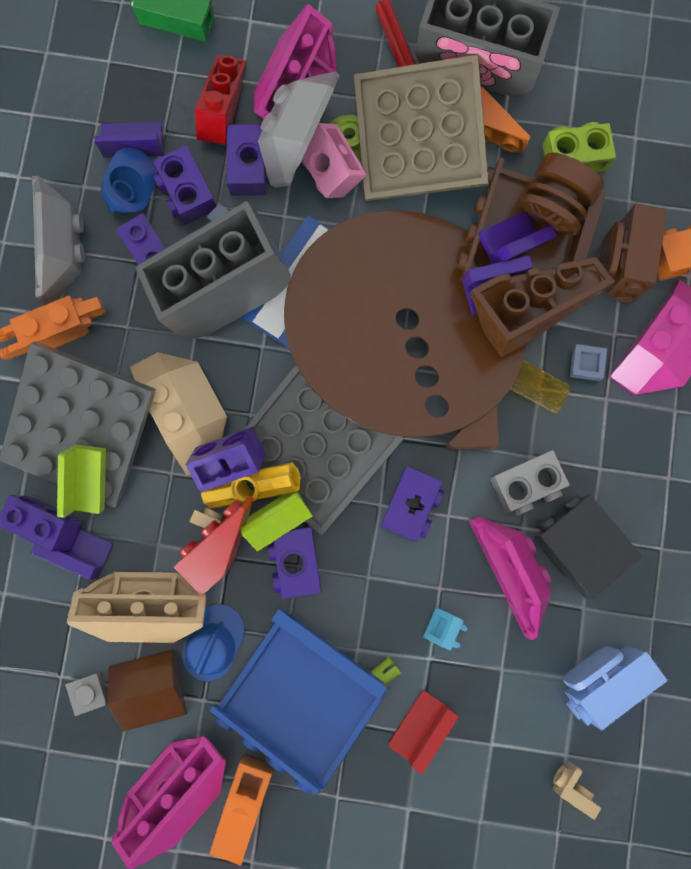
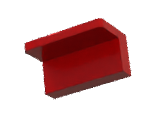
M422 690L391 737L388 746L407 759L413 769L423 774L459 716L453 709L425 690Z

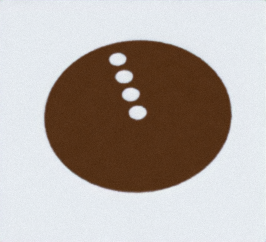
M402 210L371 212L346 220L329 229L300 258L292 273L285 297L284 325L286 338L293 360L301 375L311 389L333 410L352 422L380 433L402 437H430L450 433L476 422L498 405L509 392L521 369L526 344L501 358L483 333L478 314L472 315L463 282L459 281L461 270L456 269L462 251L467 252L470 244L469 241L465 240L466 230L446 220L419 212ZM403 309L415 312L419 319L417 327L411 330L401 328L396 322L397 313ZM414 337L423 339L428 345L427 355L419 359L411 357L405 348L406 342ZM423 366L433 368L438 375L437 384L431 388L419 385L415 379V373L418 368ZM434 395L444 398L448 404L447 414L439 418L428 414L425 409L427 398Z

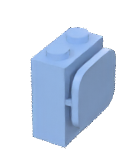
M605 646L591 654L563 677L565 684L570 687L564 691L570 699L566 703L578 720L582 719L587 726L593 724L600 730L606 728L668 681L646 651L629 646H624L620 650Z

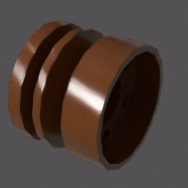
M548 153L535 173L538 182H531L526 188L527 194L521 197L518 204L523 212L544 227L551 225L555 232L574 236L581 228L580 222H583L588 216L584 207H591L595 204L605 187L604 181L598 173L579 160L560 153Z

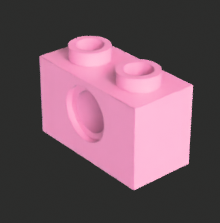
M319 123L301 162L309 170L316 182L318 191L325 198H343L367 174L338 125Z

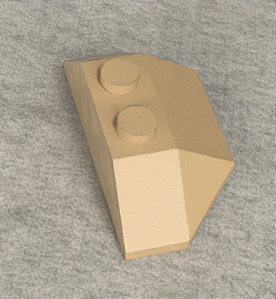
M157 352L130 366L135 381L156 389L149 411L167 446L186 475L190 476L185 464L195 447L222 438L228 417L197 361Z
M113 572L95 581L85 589L81 588L73 592L67 623L74 628L107 642L174 643L203 627L207 596L205 593L201 596L180 573Z

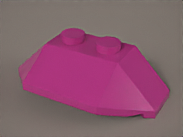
M309 4L303 8L279 39L254 90V112L263 119L272 111L275 104L273 101L274 95L282 85H287L304 78L334 71L337 72L335 46L332 38L333 24Z
M680 279L609 376L610 379L634 396L683 387L691 377V287Z
M475 517L468 520L525 638L530 640L537 638L552 593L548 584L552 583L545 567L543 565L539 567L534 557V554L537 553L534 543L529 536L524 537L522 532L487 519Z
M202 736L197 737V739L171 742L126 794L119 816L117 832L114 833L111 843L127 869H134L175 847L220 795L226 760L207 737Z

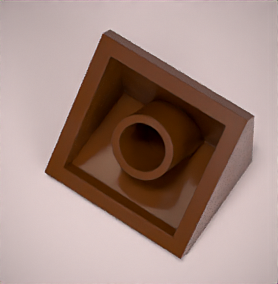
M173 649L108 667L107 705L122 732L188 714Z

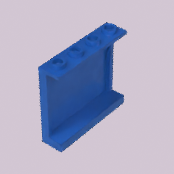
M278 609L271 619L275 623L220 704L212 706L209 711L217 716L215 721L222 728L230 732L234 729L242 736L241 742L254 752L260 750L268 756L267 762L275 770L281 773L287 771L296 778L294 784L307 794L313 792L317 795L325 789L391 687L287 611Z

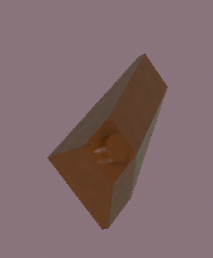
M597 257L562 263L557 268L541 271L538 268L530 269L525 274L510 276L509 274L498 275L472 289L471 296L483 333L502 358L527 344L614 285L615 280L608 274Z

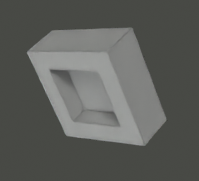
M100 672L65 684L75 716L107 705V693Z

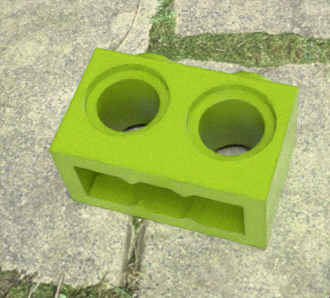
M590 122L576 128L560 126L548 132L542 145L544 157L548 153L564 154L557 148L563 147L569 152V154L564 155L579 160L595 172L608 171L616 159L610 123L598 124L597 122ZM588 143L595 144L598 150L589 147Z

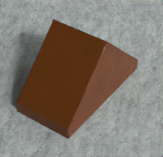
M497 405L476 422L462 428L446 448L449 451L495 450L499 447Z

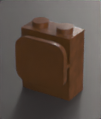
M635 203L620 222L616 221L607 232L601 245L599 261L615 280V283L606 289V296L615 297V300L618 302L632 303L656 284L667 209Z

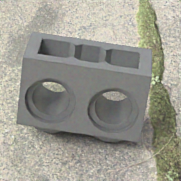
M553 450L490 478L505 513L515 511L516 516L534 509L532 502L543 498L545 503L563 496L561 489L570 486ZM541 470L547 471L551 476L552 480L549 487L542 486L538 481V474ZM511 483H517L522 487L523 496L520 500H515L509 495Z

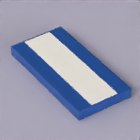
M309 215L281 253L291 276L306 250L329 230V228ZM286 287L279 295L240 318L289 349L284 325Z

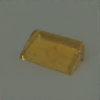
M523 360L518 376L510 389L556 414L561 410L571 386Z

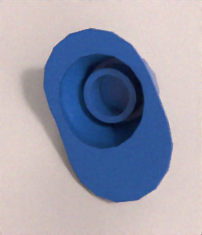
M125 147L118 150L112 157L105 171L100 190L102 199L109 206V213L115 211L119 213H136L142 211L148 204L156 185L153 174L156 173V168L144 152L136 148Z
M217 604L206 608L203 627L189 634L182 652L183 665L188 673L197 680L206 682L218 680L232 666L245 631L241 616L232 607Z

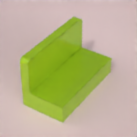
M75 444L59 453L57 517L65 518L73 511L100 514L105 510L106 448Z
M298 491L287 493L250 515L246 525L240 531L258 552L311 518L312 514Z

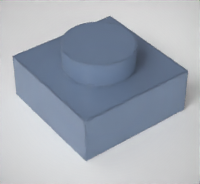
M575 344L572 351L570 377L602 381L605 374L607 348Z

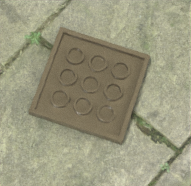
M478 54L354 74L362 167L367 174L363 179L366 201L489 185Z

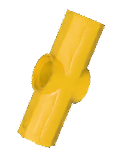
M293 462L262 468L259 472L202 491L201 496L203 503L209 509L231 505L236 499L242 503L250 495L255 501L257 499L297 492L300 490L301 477L298 468ZM247 480L253 484L255 491L248 487Z

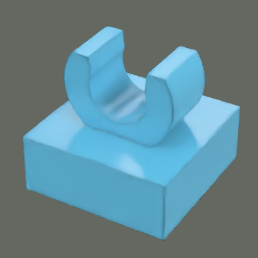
M436 607L423 637L451 651L452 647L459 648L461 645L455 641L459 631L466 632L468 628L463 624L464 620Z

